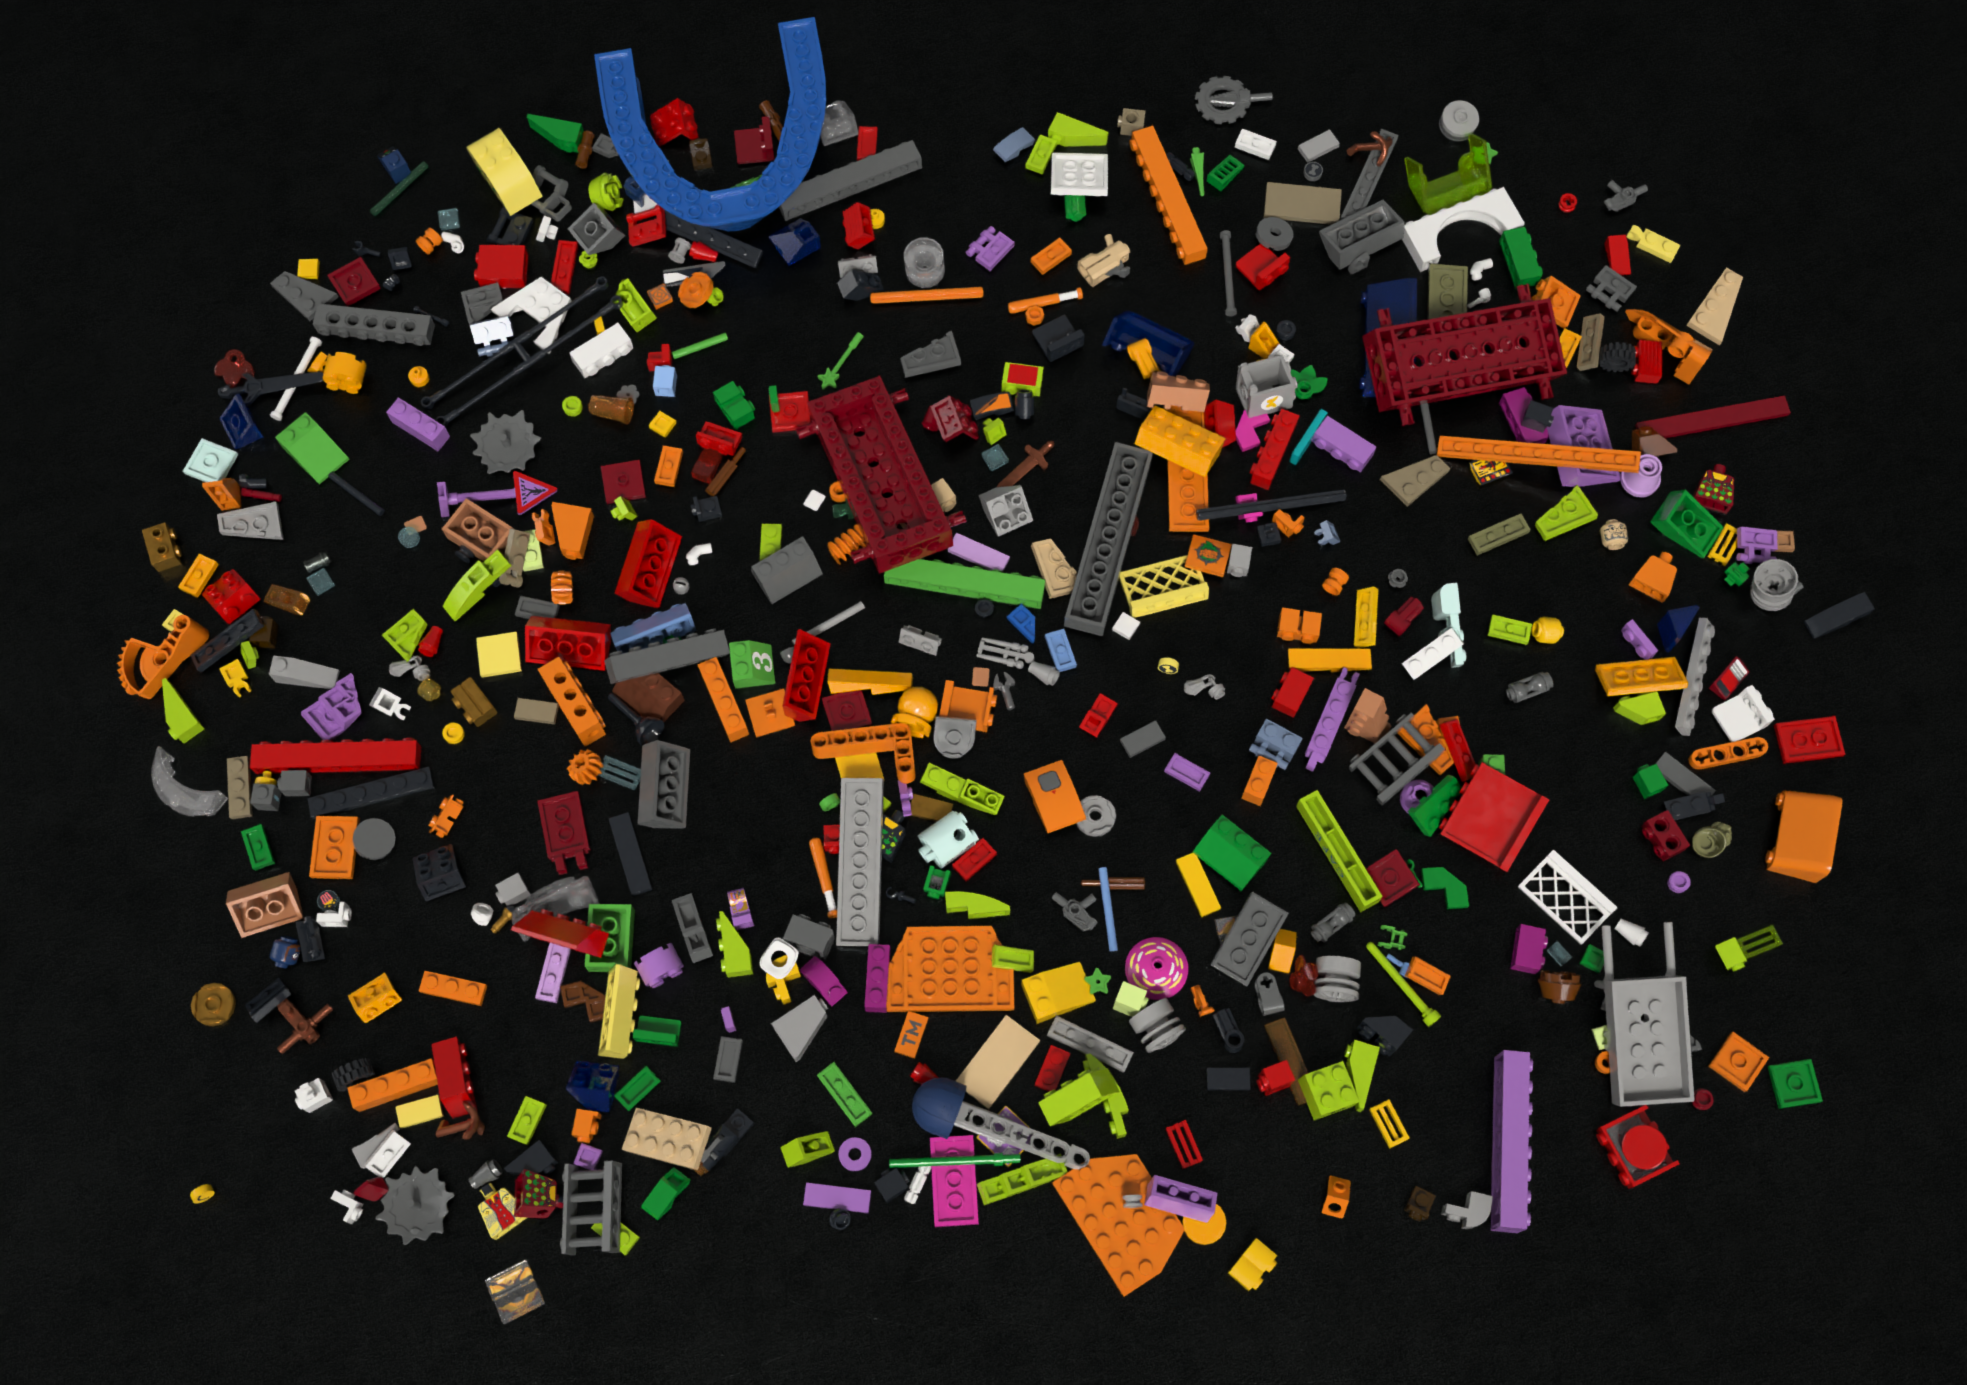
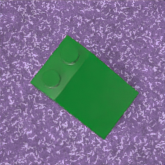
M1686 490L1670 492L1651 520V523L1663 535L1701 558L1706 556L1724 528Z

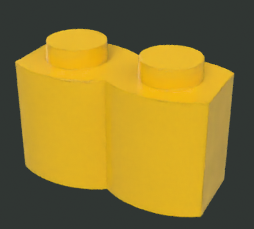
M1255 1238L1228 1274L1248 1291L1251 1288L1256 1290L1263 1281L1261 1278L1262 1274L1265 1271L1270 1272L1277 1264L1274 1260L1277 1255Z

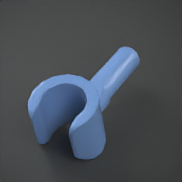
M1388 954L1386 958L1398 967H1401L1399 974L1406 977L1405 974L1410 963L1399 961L1391 954Z

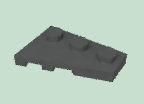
M286 271L270 283L278 293L309 321L314 319L317 304L330 305L338 298L337 293Z

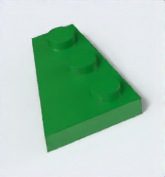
M1447 775L1433 788L1432 793L1428 797H1423L1419 800L1420 804L1416 808L1411 807L1407 811L1426 836H1432L1454 800L1460 794L1462 787L1454 776Z

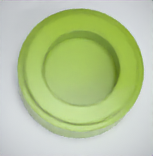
M569 396L562 403L563 410L568 416H577L582 412L583 405L576 396Z

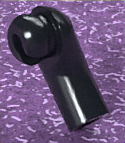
M241 474L238 477V484L242 488H266V478H249L247 474Z

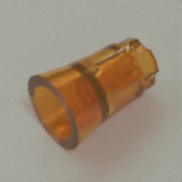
M593 395L589 403V412L591 414L616 420L624 424H629L632 419L634 402L631 397L619 398L603 395Z

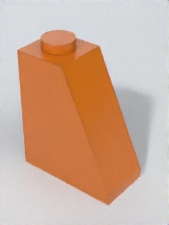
M552 502L551 506L559 546L563 556L571 560H576V558L583 559L594 518L591 508Z

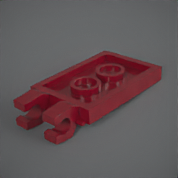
M575 791L538 800L547 855L549 860L555 862L559 875L568 873L565 859L576 857L577 866L580 870L587 869L588 865L585 854L589 853L590 846L579 792Z

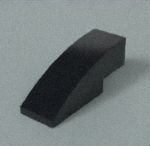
M1863 592L1805 620L1804 623L1813 639L1869 615L1875 608L1866 593Z

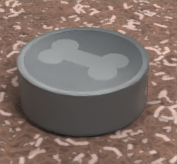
M1309 162L1304 168V177L1309 181H1317L1322 176L1323 168L1317 162Z

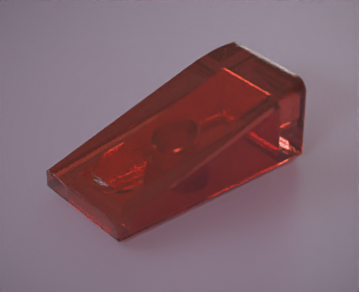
M704 448L692 469V478L710 484L723 454L711 448Z

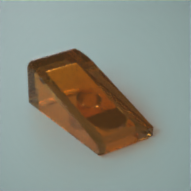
M272 584L263 602L302 616L310 602V598L303 592Z

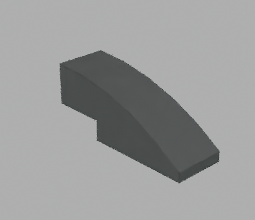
M692 893L672 900L692 962L695 963L713 956Z

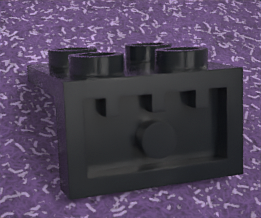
M1065 315L1032 330L1033 336L1050 362L1084 345V333L1081 329L1075 331Z
M452 844L413 857L416 882L425 901L466 887L457 866Z

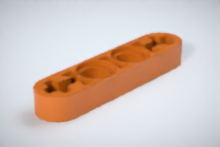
M1755 737L1698 749L1689 756V764L1694 769H1705L1758 758L1767 752L1768 743L1761 737ZM1755 744L1762 747L1760 750L1756 748L1749 751V748H1752ZM1740 747L1743 750V755H1735L1733 748ZM1714 751H1721L1724 755L1723 760H1717L1714 757ZM1708 755V759H1704L1701 763L1695 760L1697 756L1704 758Z

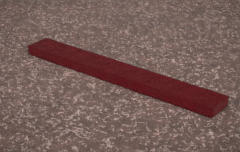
M1785 396L1638 422L1635 428L1637 430L1640 427L1649 426L1664 438L1789 416L1791 412Z

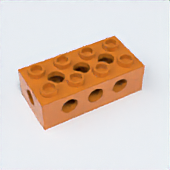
M557 657L538 669L539 673L584 747L606 735L603 730L606 727L603 719L593 706L587 693L583 690L579 680L573 674L567 661L562 662L560 657Z

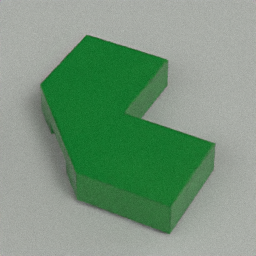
M1445 868L1421 869L1423 890L1444 889L1447 909L1469 907L1466 885Z

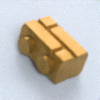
M468 678L461 685L451 690L454 696L451 700L458 709L462 707L465 710L463 716L469 724L474 722L479 727L497 714L493 705L472 678Z

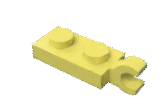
M1635 225L1632 226L1627 235V238L1638 242L1636 247L1669 263L1672 262L1680 247L1679 244L1648 229H1645L1643 233Z

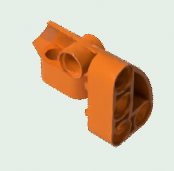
M1627 309L1625 312L1629 320L1636 324L1633 329L1634 337L1638 340L1661 341L1662 349L1667 347L1671 355L1682 358L1675 369L1676 373L1674 376L1690 384L1713 349L1697 341L1690 334L1678 330L1647 311Z

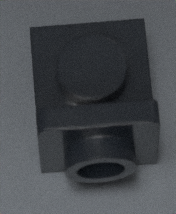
M697 496L693 497L694 504H691L693 516L697 515L699 522L722 516L717 496L698 500Z

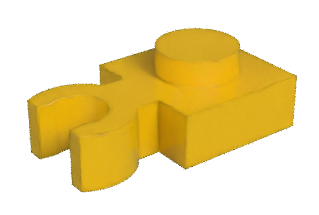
M238 659L220 668L227 685L230 688L233 687V691L238 697H241L240 689L243 687L248 692H251V687L244 681L248 679V676Z

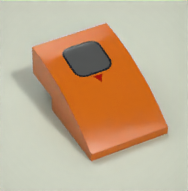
M1062 760L1024 773L1026 786L1047 833L1086 820L1082 805Z

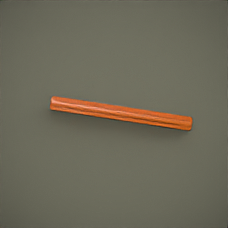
M968 287L871 293L870 298L871 303L983 297V288Z

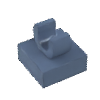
M1327 520L1320 523L1322 529H1317L1314 532L1317 536L1324 535L1323 539L1318 541L1321 545H1325L1328 542L1334 545L1340 542L1334 524Z

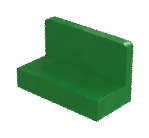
M640 1016L638 1027L634 1029L633 1039L637 1042L678 1047L682 1023L680 1020Z

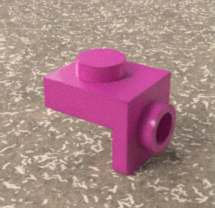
M1257 493L1236 496L1237 504L1258 501ZM1249 513L1238 515L1239 520L1245 519L1246 523L1258 521L1257 517L1263 516V513Z

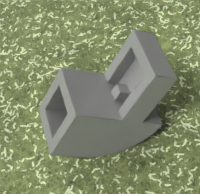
M1471 1191L1466 1195L1465 1208L1445 1204L1442 1206L1441 1215L1447 1216V1220L1460 1222V1219H1462V1229L1474 1228L1485 1222L1489 1217L1493 1196Z

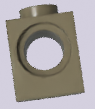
M1123 108V115L1118 117L1117 127H1121L1120 134L1132 136V132L1143 129L1145 111Z

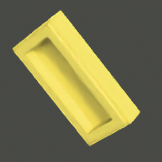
M439 1095L396 1106L399 1127L401 1129L444 1117Z

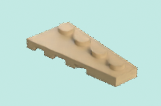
M1726 267L1687 326L1720 345L1743 277Z

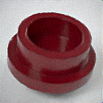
M1697 1089L1694 1091V1102L1692 1104L1699 1110H1707L1713 1105V1096L1707 1089Z

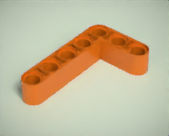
M905 723L819 732L811 737L813 755L818 759L894 751L898 780L901 783L908 784L914 781L916 777L911 729Z

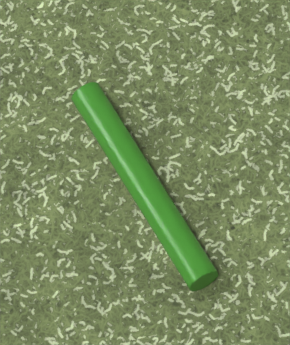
M726 333L673 351V358L677 359L728 340Z

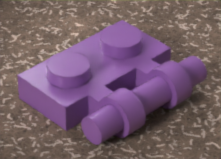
M992 226L987 230H983L980 233V237L969 245L970 248L966 251L969 257H972L974 253H978L976 261L989 271L1014 247V241L1002 232L994 236L995 229ZM985 242H989L985 247L982 246Z
M1749 527L1737 528V548L1745 549V553L1737 554V560L1743 561L1745 564H1752L1753 562L1761 564L1770 559H1777L1771 556V551L1778 550L1777 531ZM1754 550H1761V555H1754Z

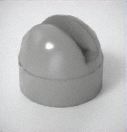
M683 577L676 578L673 582L674 591L678 594L688 592L690 586L687 579Z

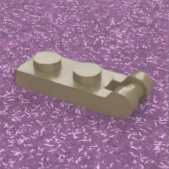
M515 529L509 530L504 557L512 566L500 576L499 581L501 584H511V586L517 588L522 585L523 579L521 575L530 533Z

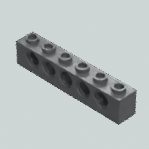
M317 304L313 325L317 332L325 336L330 334L343 338L350 336L362 340L369 338L381 342L388 340L400 344L405 342L414 343L418 346H423L424 344L431 345L435 327L430 315Z

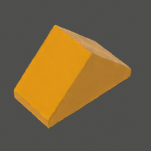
M1263 322L1252 334L1249 349L1263 359H1267L1278 344H1280L1266 322Z
M1283 929L1278 931L1273 940L1268 969L1284 973L1290 972L1296 949V932Z

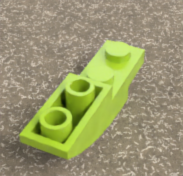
M498 549L483 563L478 561L452 589L443 605L444 609L456 621L485 595L483 591L512 565Z
M931 763L927 764L920 783L937 790L936 793L993 815H997L1005 797L970 779L965 780Z
M1091 1053L1086 1054L1085 1061H1083L1085 1071L1088 1069L1091 1071L1097 1067L1099 1070L1107 1069ZM1112 1076L1120 1092L1104 1100L1103 1106L1105 1112L1110 1113L1112 1121H1109L1111 1133L1116 1134L1118 1139L1125 1137L1127 1134L1121 1115L1127 1114L1129 1109L1120 1087Z

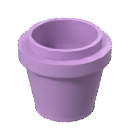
M1641 455L1639 473L1621 472L1620 481L1623 488L1629 494L1636 497L1652 495L1661 482L1662 464L1654 455Z

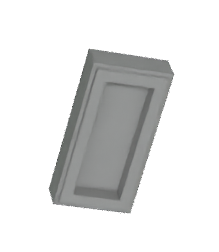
M1328 130L1300 144L1298 150L1308 163L1338 148L1340 143L1333 133Z

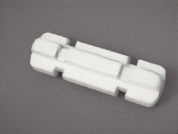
M931 1166L918 1167L919 1171L916 1172L909 1186L910 1190L907 1191L904 1197L905 1201L911 1204L916 1202L917 1194L920 1193L926 1181V1175L931 1170Z

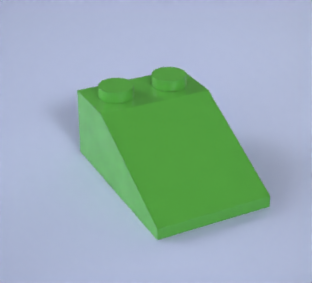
M306 412L275 437L282 448L318 484H321L328 478L330 472H335L349 460L346 454Z

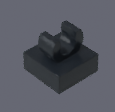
M407 247L388 250L393 270L412 267Z
M1277 523L1257 526L1256 530L1261 547L1281 542Z

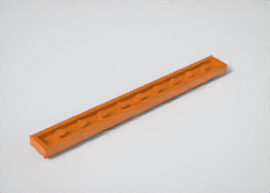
M1440 436L1437 456L1639 473L1641 452Z

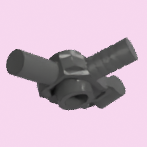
M1612 180L1607 186L1616 195L1608 198L1604 203L1609 210L1619 211L1634 204L1636 197L1647 192L1648 188L1644 184L1635 189L1632 187L1622 189Z
M1057 892L1053 895L1052 899L1063 907L1064 917L1082 931H1091L1098 923L1085 911L1088 906L1096 901L1092 894L1081 902L1075 899L1068 901Z

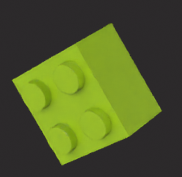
M1343 1061L1305 1074L1298 1079L1314 1120L1351 1108L1360 1102Z

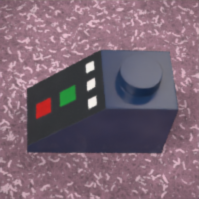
M391 147L377 155L395 184L412 175L406 161L395 147Z

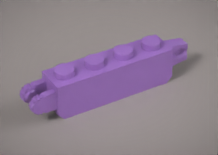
M1343 667L1340 677L1337 678L1305 752V756L1309 758L1306 769L1310 771L1314 770L1317 761L1320 763L1324 762L1357 686L1355 684L1359 673L1355 672L1353 674L1351 683L1343 679L1346 677L1348 670Z

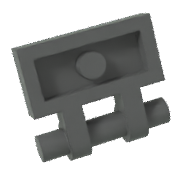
M1605 266L1593 281L1599 286L1595 288L1590 284L1586 291L1592 294L1591 297L1594 299L1598 298L1605 303L1607 308H1612L1618 312L1621 305L1616 301L1619 299L1625 303L1637 286L1608 266ZM1606 290L1607 292L1612 294V297H1608L1602 291Z

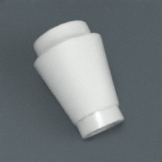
M1622 918L1615 927L1631 944H1636L1639 947L1649 933L1645 931L1644 927Z

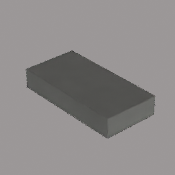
M520 596L515 615L530 619L531 616L557 618L560 605Z
M1154 721L1121 738L1120 742L1131 758L1164 741L1166 737L1157 722Z
M721 1036L714 1080L735 1083L743 1043L742 1039Z

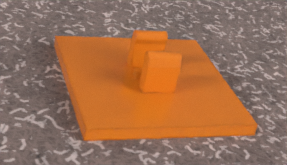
M784 689L745 700L756 737L795 726L794 720L785 716L783 711Z

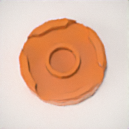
M703 272L693 273V276L685 278L680 285L678 297H680L681 303L686 307L696 308L704 304L712 294L713 281Z

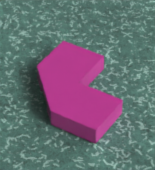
M1244 410L1235 431L1236 441L1242 452L1260 445L1261 442L1254 428L1270 422L1267 413L1248 418L1246 410Z

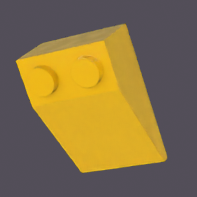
M1080 962L1041 972L1022 980V988L1037 1024L1096 1001L1094 995L1090 994V985L1084 980L1086 975Z

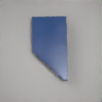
M1021 603L1007 616V619L1033 644L1035 642V616Z

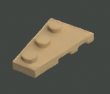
M1052 539L1032 543L1031 547L1041 576L1045 580V587L1049 598L1072 594L1077 572L1073 567H1070L1064 559L1065 556Z

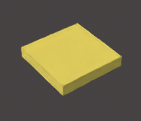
M517 632L476 638L480 676L482 678L522 671Z

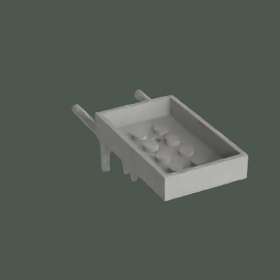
M1664 922L1667 966L1665 976L1614 979L1611 926H1602L1605 976L1603 981L1596 980L1594 985L1605 992L1607 1031L1604 1032V1036L1607 1038V1045H1604V1047L1609 1052L1612 1104L1617 1106L1694 1102L1686 977L1676 975L1672 922Z

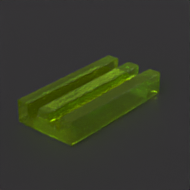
M1773 925L1737 939L1746 959L1783 944ZM1769 931L1772 934L1746 946L1742 943ZM1772 939L1776 941L1753 952L1747 953L1746 951Z

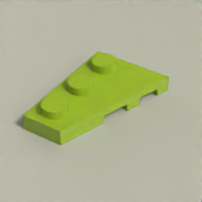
M1577 485L1554 508H1551L1538 519L1535 527L1546 541L1597 519L1598 514Z

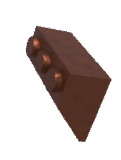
M659 673L618 682L612 690L615 695L640 716L660 718L663 722L684 702L682 693Z

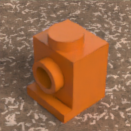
M577 1109L572 1135L577 1138L578 1142L590 1143L593 1135L597 1134L599 1123L596 1122V1119H601L602 1116L599 1112Z

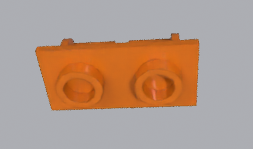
M454 795L443 799L439 806L442 809L438 816L434 815L428 825L431 827L429 832L431 833L436 830V835L440 838H443L444 835L447 836L453 825V822L447 819L448 816L456 819L463 809L462 804L464 802L457 798L453 801Z

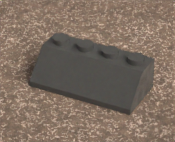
M1381 200L1320 230L1319 234L1329 258L1339 269L1350 265L1365 252L1370 255L1403 239L1404 221L1384 200Z
M659 740L642 746L638 809L639 825L652 828H686L690 749Z

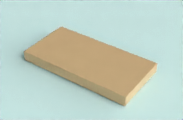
M1006 1015L956 1082L967 1085L966 1093L989 1110L1040 1043V1040Z

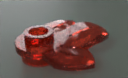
M239 350L228 351L225 358L218 361L215 366V375H223L226 384L231 388L239 382L241 377L245 378L242 374L248 373L254 376L252 365L245 361L244 354ZM233 356H237V360L235 362L231 361Z
M1303 955L1296 959L1295 973L1291 974L1289 980L1293 990L1303 992L1306 996L1315 994L1316 987L1314 981L1318 977L1316 964H1306Z

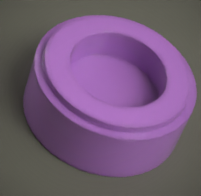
M1676 871L1669 876L1667 884L1673 892L1682 893L1689 888L1690 878L1686 873Z

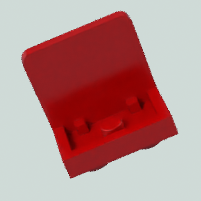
M677 98L651 114V125L655 142L658 146L666 144L680 134L691 140L698 138V127L694 120V110L690 104Z
M1259 244L1236 262V268L1260 291L1288 270L1290 257L1284 253L1278 258L1270 249Z
M234 569L225 572L219 580L207 586L202 593V596L228 624H231L260 600L258 595Z

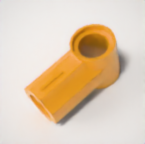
M1146 338L1127 345L1129 356L1133 361H1136L1144 379L1151 378L1152 372L1157 373L1160 371L1152 356L1150 343Z

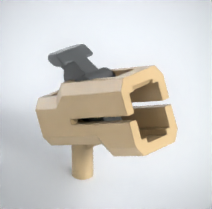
M1111 234L1105 236L1107 247L1098 254L1090 253L1078 261L1079 272L1084 278L1087 277L1086 281L1092 287L1113 274L1125 278L1130 273V267H1124L1123 265L1129 258L1130 249L1121 241L1114 243Z

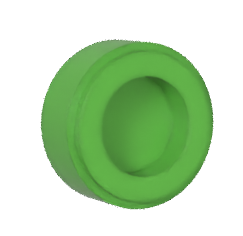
M834 793L824 798L819 805L823 811H829L836 807L841 800L837 793Z

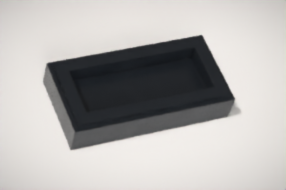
M1206 1068L1207 1090H1250V1068Z

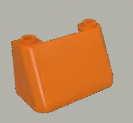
M1784 790L1777 795L1775 804L1778 805V810L1782 812L1776 846L1766 854L1767 870L1817 883L1826 877L1832 868L1842 809V798L1834 795Z

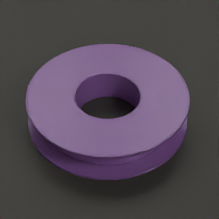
M861 1138L847 1139L840 1146L839 1160L850 1171L862 1170L871 1160V1149L867 1142ZM857 1148L861 1151V1157L858 1160H851L849 1158L851 1149Z

